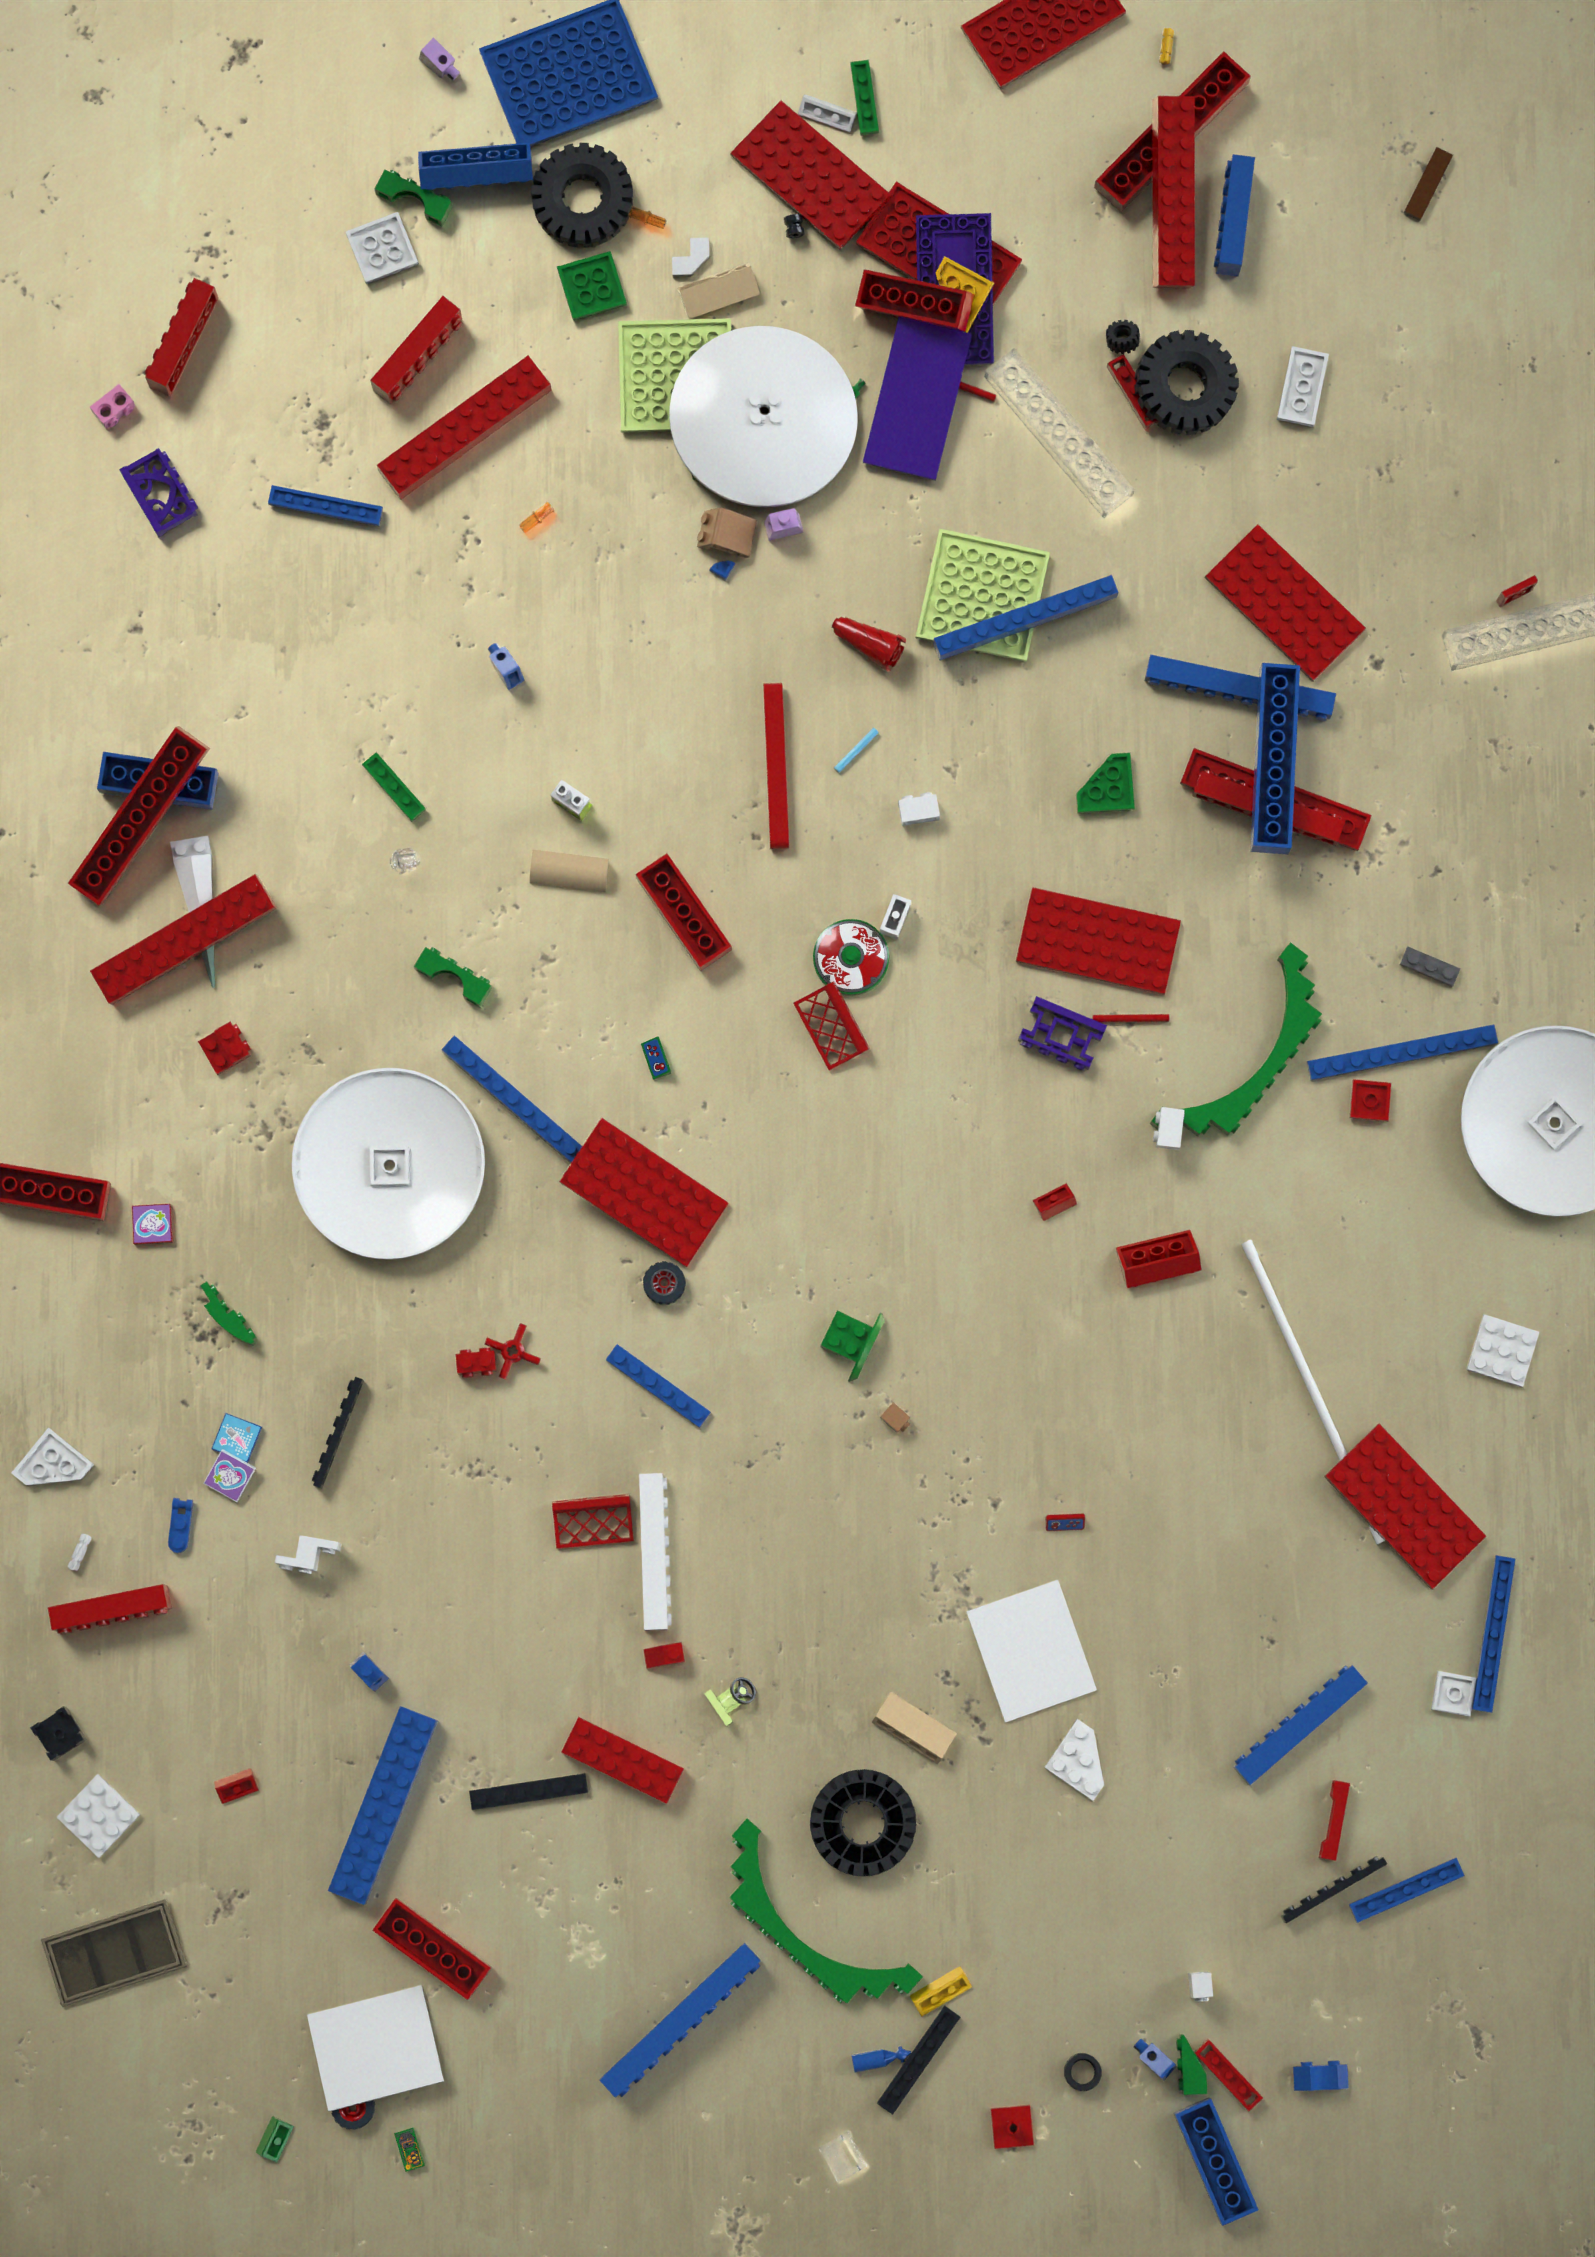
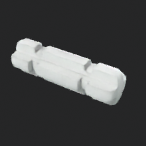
M81 1534L79 1544L77 1543L71 1557L73 1559L68 1564L69 1569L78 1571L81 1565L79 1563L80 1561L82 1562L88 1548L86 1546L91 1541L89 1535Z

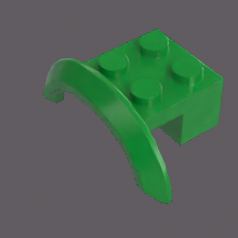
M837 1310L820 1347L835 1355L839 1354L856 1362L848 1382L858 1379L870 1350L885 1322L882 1313L879 1314L874 1326L871 1327Z

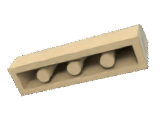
M748 263L678 288L689 319L760 294L752 268Z
M533 850L530 883L605 892L609 859Z
M890 1692L872 1721L873 1724L936 1764L940 1762L957 1734L892 1692Z

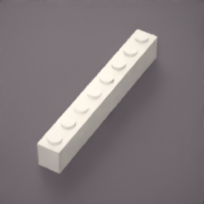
M663 1473L639 1474L644 1630H668V1626L672 1625L671 1614H667V1606H671V1594H667V1586H670V1575H666V1567H670L669 1555H665V1548L669 1547V1536H665V1528H668V1516H664V1509H668L667 1497L663 1496V1489H667V1478H663Z

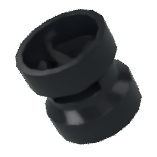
M792 214L784 217V224L787 226V238H799L805 234L804 228L801 226L803 222L802 215Z

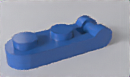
M173 1498L168 1546L175 1553H182L188 1547L193 1500L191 1499L181 1501L180 1498ZM179 1508L186 1509L185 1514H178Z

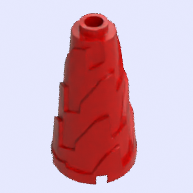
M847 617L836 618L832 624L836 636L851 644L871 661L881 666V669L888 672L891 671L889 665L895 667L905 648L901 645V642L906 643V638L899 634L896 635L871 627Z

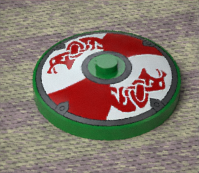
M857 919L837 921L828 926L815 943L813 950L815 972L825 986L835 981L840 993L843 995L866 993L876 987L886 974L889 964L887 943L883 935L874 926L865 921Z

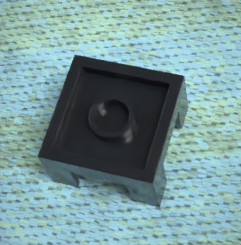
M65 1706L55 1711V1714L41 1723L38 1722L30 1727L46 1749V1754L50 1761H55L87 1740Z

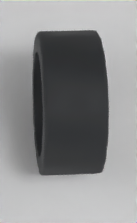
M1078 2053L1071 2056L1064 2067V2077L1067 2083L1078 2091H1089L1095 2088L1102 2076L1099 2062L1093 2056L1086 2053ZM1080 2060L1090 2062L1094 2068L1093 2079L1086 2084L1077 2083L1071 2075L1073 2065Z

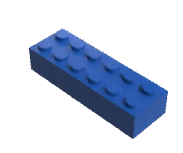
M530 142L418 152L421 189L434 190L435 188L443 187L450 189L455 186L471 187L480 184L487 186L492 183L508 184L516 181L528 182L533 180Z
M1233 154L1232 159L1227 161L1224 177L1225 184L1222 193L1223 201L1220 209L1222 214L1218 225V231L1220 232L1216 242V249L1219 250L1216 251L1214 267H1217L1216 274L1239 276L1243 260L1255 157Z
M103 752L97 790L101 794L127 797L153 759ZM198 766L172 804L212 810L219 774L217 769Z
M1204 2099L1174 2112L1175 2119L1220 2224L1224 2226L1258 2211L1259 2209L1212 2099Z

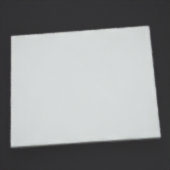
M1058 1580L967 1611L1005 1722L1097 1690Z
M422 1985L307 2015L328 2111L444 2082Z

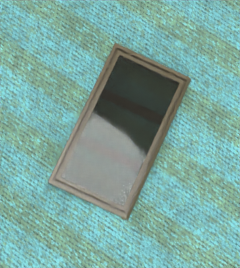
M166 1899L41 1939L62 2007L187 1967Z

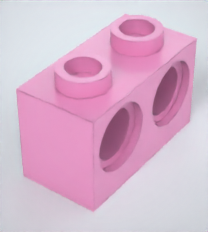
M118 384L91 405L90 409L107 429L109 426H115L122 416L129 415L134 410L135 404L121 385ZM119 399L126 400L123 405H117ZM104 411H111V414L108 417L102 416V413Z

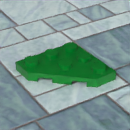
M1130 753L1111 754L1076 793L1077 814L1135 809Z

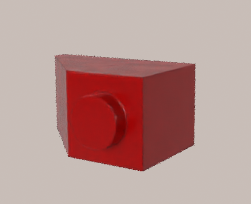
M682 1642L643 1649L646 1668L685 1662Z

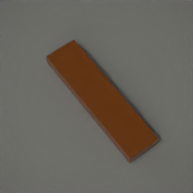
M1436 147L1404 214L1421 221L1453 154Z

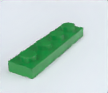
M869 60L850 62L860 136L879 133Z
M377 752L362 763V766L411 822L426 810Z

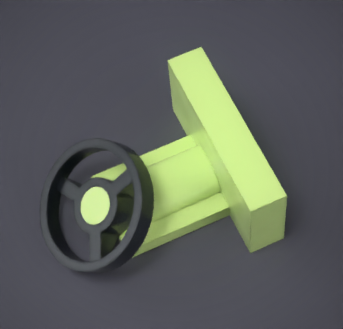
M739 1677L731 1683L728 1690L718 1697L714 1695L711 1689L704 1694L725 1725L728 1726L733 1722L728 1713L741 1704H748L753 1701L756 1690L750 1680ZM743 1681L750 1686L752 1694L748 1693L747 1688L743 1686Z

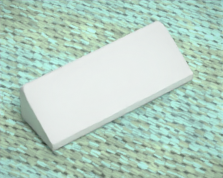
M804 95L798 115L850 133L857 112L809 95Z

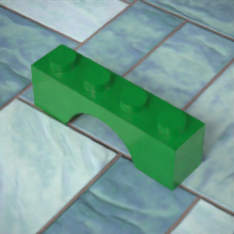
M384 169L374 188L376 195L392 203L403 196L417 198L425 207V218L443 227L452 210V203L447 196L442 194L439 196L433 193V190L421 189L414 180L410 178L404 179L393 170L389 172Z
M425 947L415 963L414 969L430 979L443 973L455 975L463 983L464 999L481 1008L492 990L489 984L490 981L482 976L479 978L474 976V972L465 966L463 969L457 966L458 962L450 957L445 959L440 956L441 952L437 949Z

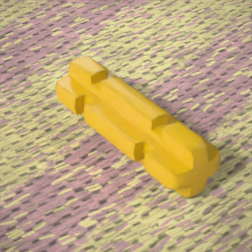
M1164 28L1162 35L1164 38H1162L1160 51L1162 55H1160L1159 62L1163 65H1168L1171 59L1169 55H1171L1173 40L1171 38L1174 36V30Z

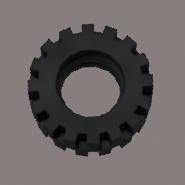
M1125 319L1123 322L1121 320H1118L1117 323L1115 321L1112 322V325H1109L1108 329H1106L1107 347L1110 348V351H1115L1116 354L1119 352L1121 354H1125V352L1129 354L1131 350L1135 351L1140 343V333L1137 324H1134L1132 321L1128 322ZM1122 335L1129 336L1127 338H1117Z

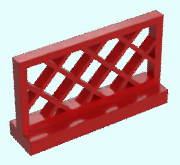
M835 981L793 1003L828 1070L870 1049ZM826 991L829 997L827 1005L816 1002L818 994ZM804 1001L813 1003L810 1014L802 1012L799 1004ZM815 1004L826 1007L823 1018L812 1015ZM828 1008L836 1010L838 1014L836 1022L825 1019ZM811 1017L822 1020L819 1031L810 1027ZM824 1021L835 1024L832 1035L821 1032ZM837 1025L845 1027L847 1031L845 1039L834 1036ZM820 1034L831 1037L828 1048L819 1044ZM833 1038L844 1041L841 1052L830 1048ZM846 1042L854 1044L857 1052L851 1055L844 1053ZM829 1051L840 1054L838 1062L832 1065L827 1059Z
M630 1494L552 1501L556 1549L634 1541ZM627 1507V1516L623 1520L614 1514L618 1508ZM600 1509H604L610 1514L604 1522L594 1516ZM580 1511H585L590 1515L584 1524L575 1518ZM558 1513H566L571 1517L565 1526L558 1522ZM611 1516L620 1522L614 1531L605 1525ZM592 1518L601 1524L595 1533L586 1527ZM572 1520H575L582 1526L575 1535L566 1528ZM622 1524L629 1529V1537L621 1538L616 1534V1531ZM602 1527H605L612 1533L608 1539L602 1540L596 1535ZM583 1528L592 1534L588 1541H582L577 1537ZM565 1530L573 1538L569 1543L560 1544L559 1536Z

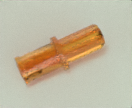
M633 206L629 213V218L642 221L644 225L650 224L664 229L667 220L652 214L650 210L647 212Z
M546 502L535 512L532 511V514L519 524L521 530L527 533L538 523L541 524L544 518L554 512L553 507L551 508L550 503Z

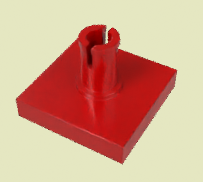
M1030 2105L991 2108L994 2149L1034 2145Z

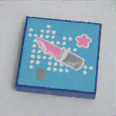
M225 1413L212 1450L221 1452L224 1449L248 1463L262 1427Z

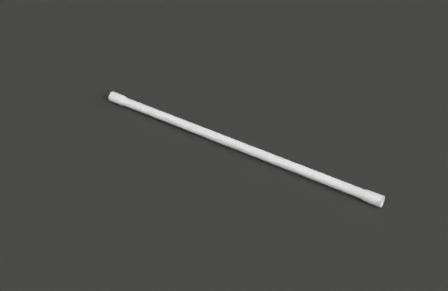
M1252 1240L1244 1242L1241 1245L1247 1259L1253 1267L1337 1456L1341 1460L1347 1454L1260 1262L1257 1250ZM1369 1525L1376 1544L1383 1542V1538Z

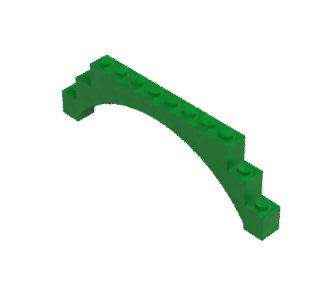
M1291 942L1277 959L1281 963L1283 970L1286 1001L1283 1024L1276 1044L1263 1066L1242 1086L1213 1102L1182 1109L1185 1110L1183 1126L1197 1137L1200 1133L1204 1135L1211 1127L1208 1124L1209 1122L1227 1136L1230 1132L1234 1134L1240 1127L1238 1123L1242 1117L1246 1119L1251 1113L1252 1109L1250 1106L1254 1102L1258 1104L1264 1096L1261 1093L1264 1088L1269 1089L1275 1082L1274 1075L1277 1072L1281 1074L1287 1066L1285 1061L1288 1057L1292 1059L1299 1051L1296 1048L1299 1043L1304 1044L1309 1038V1030L1311 1028L1316 1029L1322 1021L1319 1019L1322 1013L1304 1000H1309L1315 993L1312 990L1315 984L1298 972V970L1302 972L1308 964L1306 961L1308 955ZM1155 1115L1150 1124L1158 1130V1123H1155Z
M747 1818L732 1835L734 1838L732 1842L738 1848L744 1847L746 1850L731 1865L733 1869L731 1873L739 1880L743 1878L744 1881L729 1897L732 1900L730 1904L736 1910L742 1909L747 1914L744 1916L752 1924L757 1922L761 1926L759 1930L766 1937L771 1935L776 1939L774 1944L782 1951L786 1948L790 1952L789 1957L796 1964L800 1961L805 1966L803 1970L811 1977L813 1975L817 1976L820 1979L818 1983L825 1990L830 1988L834 1992L833 1997L840 2003L843 2001L848 2003L862 1986L865 1988L863 1992L868 1997L878 1999L892 1982L895 1983L893 1987L898 1992L908 1994L923 1977L909 1963L905 1967L892 1969L853 1967L823 1956L793 1934L779 1917L767 1895L758 1859V1835L761 1833V1830Z

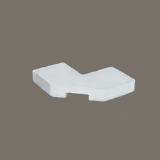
M709 237L690 238L691 256L672 257L673 277L692 276L708 260Z

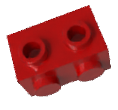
M480 1348L479 1352L472 1353L471 1349L460 1350V1354H455L457 1374L462 1375V1378L474 1377L473 1374L481 1373V1376L493 1375V1372H497L495 1351H491L490 1348Z

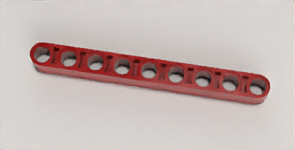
M763 683L770 849L789 848L783 686L782 683Z

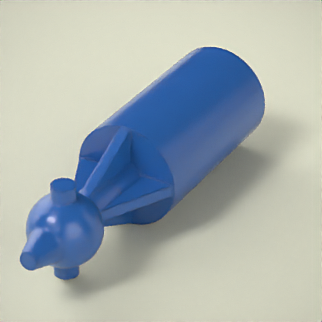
M899 2046L896 2052L879 2049L851 2055L854 2072L886 2067L896 2058L903 2063L905 2062L904 2059L911 2054V2051H907L902 2046Z

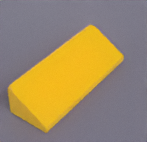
M959 1966L911 1994L910 1998L922 2017L972 1986Z

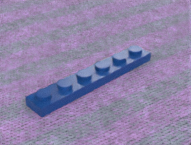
M274 485L271 486L268 505L374 526H380L383 512L382 506Z
M618 1344L606 1358V1361L700 1428L711 1413Z
M1454 1858L1350 1903L1349 1907L1356 1923L1459 1879L1464 1876V1873L1457 1858Z

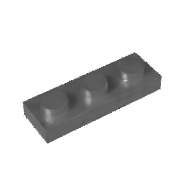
M1408 946L1400 962V965L1451 987L1454 986L1460 968Z

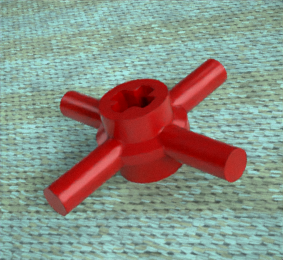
M522 1323L519 1324L514 1339L504 1344L488 1337L486 1338L484 1345L500 1350L505 1360L499 1378L506 1380L512 1363L519 1362L521 1359L536 1365L540 1363L541 1358L524 1352V1347L520 1342L527 1326ZM516 1347L518 1353L510 1356L508 1349Z

